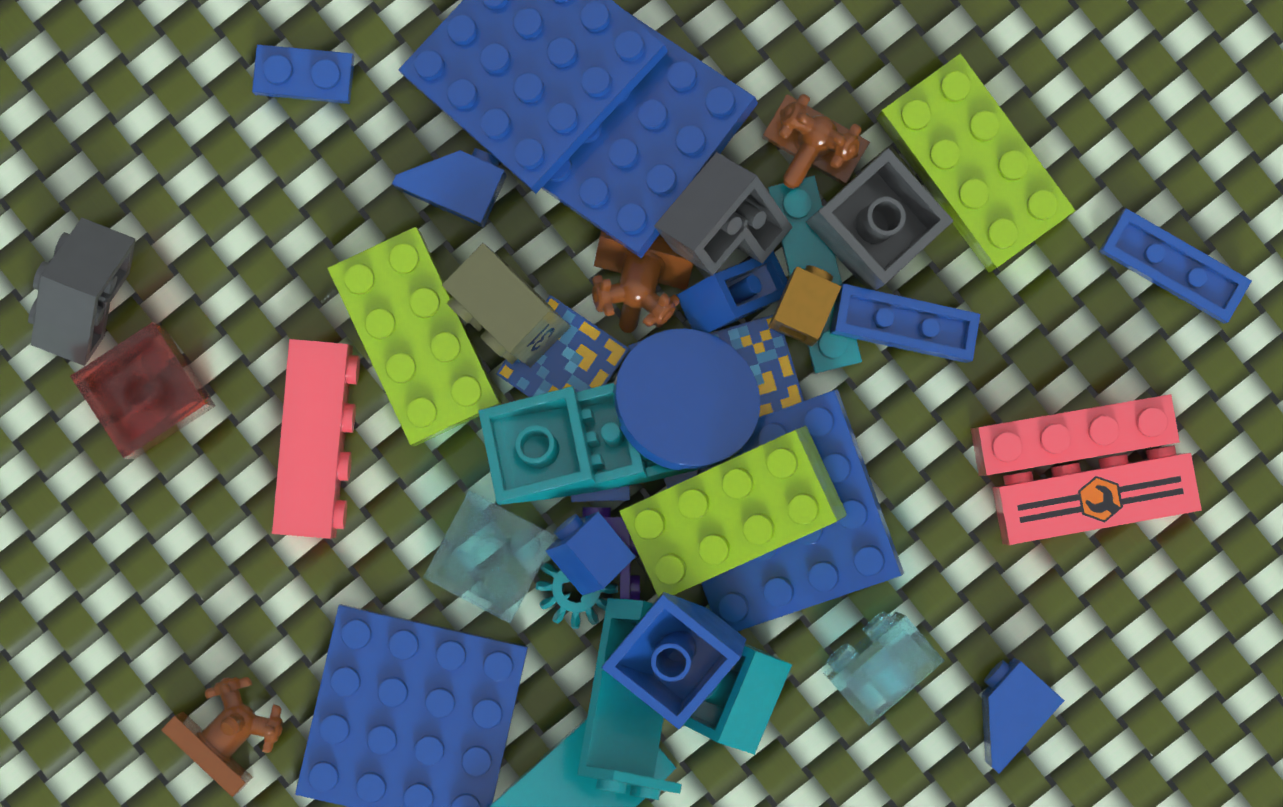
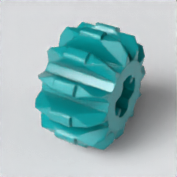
M546 562L541 566V570L554 577L553 582H536L537 590H552L553 592L552 596L543 599L539 603L541 609H547L557 602L560 608L554 614L553 622L560 623L566 611L572 612L571 627L573 629L580 627V612L584 611L592 625L599 623L598 615L593 606L596 604L604 611L606 610L607 600L600 597L601 592L610 594L618 592V585L609 583L604 589L583 595L581 600H572L569 598L572 592L566 594L563 587L564 583H568L570 580L561 570L559 571L553 565Z

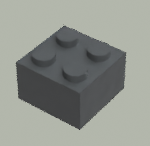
M888 148L822 206L806 223L866 289L877 290L892 279L954 220Z

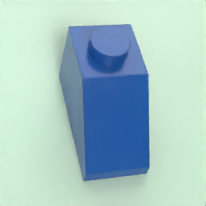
M474 148L472 155L459 150L395 175L392 185L396 190L484 228L507 175L504 169L498 167L500 162L493 155Z
M772 251L763 263L755 259L747 260L707 277L676 296L680 299V305L691 328L710 334L778 302L788 280L774 251Z
M1015 658L1009 664L1002 660L990 671L984 680L988 687L982 693L985 762L998 773L1008 765L1065 701L1024 663Z

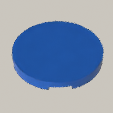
M694 329L665 330L639 342L624 359L616 375L613 387L615 409L621 423L620 429L629 443L650 461L677 471H681V469L708 468L732 459L741 451L753 434L760 413L759 388L755 376L745 359L722 339Z

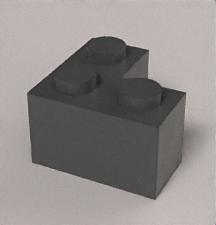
M718 152L714 154L654 225L675 253L712 276L736 248L758 262L763 263L793 228L758 176Z
M84 218L80 219L70 234L64 232L61 235L54 251V257L49 263L43 261L40 264L33 280V288L38 290V295L28 317V323L33 324L32 346L83 366L87 364L105 337L110 302L130 274L135 238Z

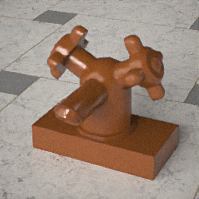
M787 94L762 136L763 139L794 156L783 175L784 184L792 189L799 187L809 169L813 167L845 186L870 143L859 136L861 127L853 124L849 130L807 106L810 97L806 94L800 95L798 100Z
M601 231L594 266L621 273L619 283L612 285L609 278L603 280L601 275L593 277L592 297L596 310L604 312L607 316H612L615 314L612 304L623 302L619 326L625 333H631L637 328L642 308L650 313L643 320L646 326L655 325L656 327H662L674 314L675 307L680 303V299L675 294L669 297L665 293L659 297L655 293L657 284L660 283L686 290L693 263L675 253L663 237L658 236L644 256L640 258Z
M226 677L220 682L215 683L214 687L206 689V699L218 695L221 696L224 710L204 730L184 712L175 715L161 729L232 797L239 793L253 778L232 758V755L251 734L265 737L262 752L269 753L272 751L274 743L278 741L283 730V720L280 717L282 709L280 706L273 704L270 718L255 715L249 706L243 704L239 689L253 685L249 677L241 679Z

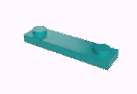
M815 175L804 178L801 185L794 189L788 188L784 183L768 187L767 191L793 227L781 241L789 277L796 267L805 270L806 266L810 265L830 273L833 276L831 282L841 285L842 281L835 254L806 223L822 207ZM834 305L819 340L813 346L807 345L814 374L862 362L857 339L830 334Z

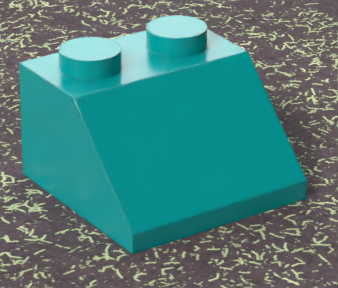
M745 643L739 661L684 723V726L717 743L755 755L792 664Z

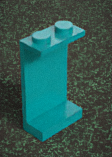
M608 598L577 775L597 779L596 789L625 794L626 786L629 785L631 786L630 796L659 800L660 791L680 794L682 784L654 778L664 717L601 668L654 603L642 600Z

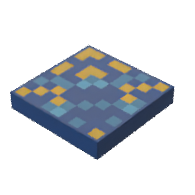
M550 295L546 302L571 327L531 368L519 359L513 365L505 360L496 375L528 397L571 386L574 387L576 392L606 385L630 349Z
M773 315L710 333L732 346L751 368L760 394L759 417L804 401L785 335L768 327Z

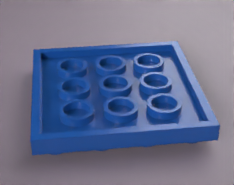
M463 0L398 70L409 82L536 194L664 57L668 50L664 43L613 0Z
M628 13L664 43L668 52L549 179L542 189L642 258L660 235L654 225L716 152L721 154L757 106L758 102L755 96Z
M838 389L759 417L753 434L741 451L733 457L735 458L795 429L807 426L847 513L846 517L831 525L701 583L711 611L737 632L904 574ZM715 466L666 477L664 481L667 489Z
M343 604L338 605L295 795L347 807L490 806L495 796L528 646Z

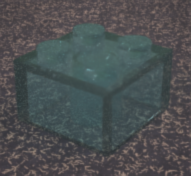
M469 490L423 578L511 623L548 555L545 550L557 537L553 532L502 505H498L496 502L473 490Z
M885 611L879 613L862 629L867 636L854 647L850 646L848 642L845 643L826 660L830 668L823 674L869 726L945 661L908 617L897 611H894L891 615Z

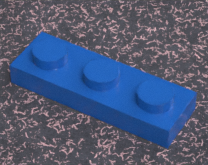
M1127 208L1122 210L1099 250L1105 256L1223 324L1229 322L1252 282L1247 277Z
M848 284L840 285L841 289L835 300L830 334L964 363L973 361L980 320L979 313Z

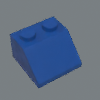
M663 592L601 668L677 729H680L739 661L746 638L710 609Z

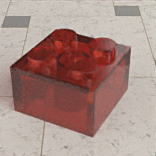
M154 322L70 376L122 457L127 459H136L216 406L165 327Z

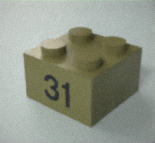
M484 243L442 284L453 296L447 302L448 306L467 324L470 323L478 331L484 327L486 331L480 336L481 339L500 357L503 356L512 365L519 359L531 368L571 327L506 261Z

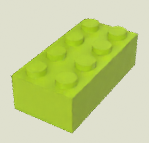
M961 53L881 110L876 118L934 199L954 220L952 222L988 273L998 268L1076 211Z
M417 227L327 268L410 445L417 446L478 417V410L501 405L462 319L447 304L452 297L442 286L444 280Z
M807 426L795 429L619 511L658 598L663 592L671 595L682 592L847 516Z

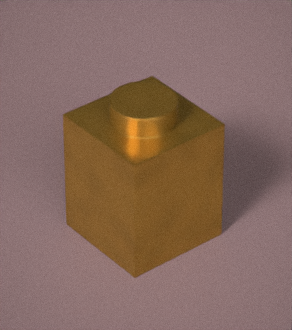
M807 265L804 270L796 267L789 277L768 327L809 346H813L819 340L841 286L831 282L833 276L820 268Z

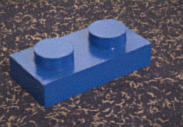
M257 44L252 92L254 95L350 104L355 56L353 53Z

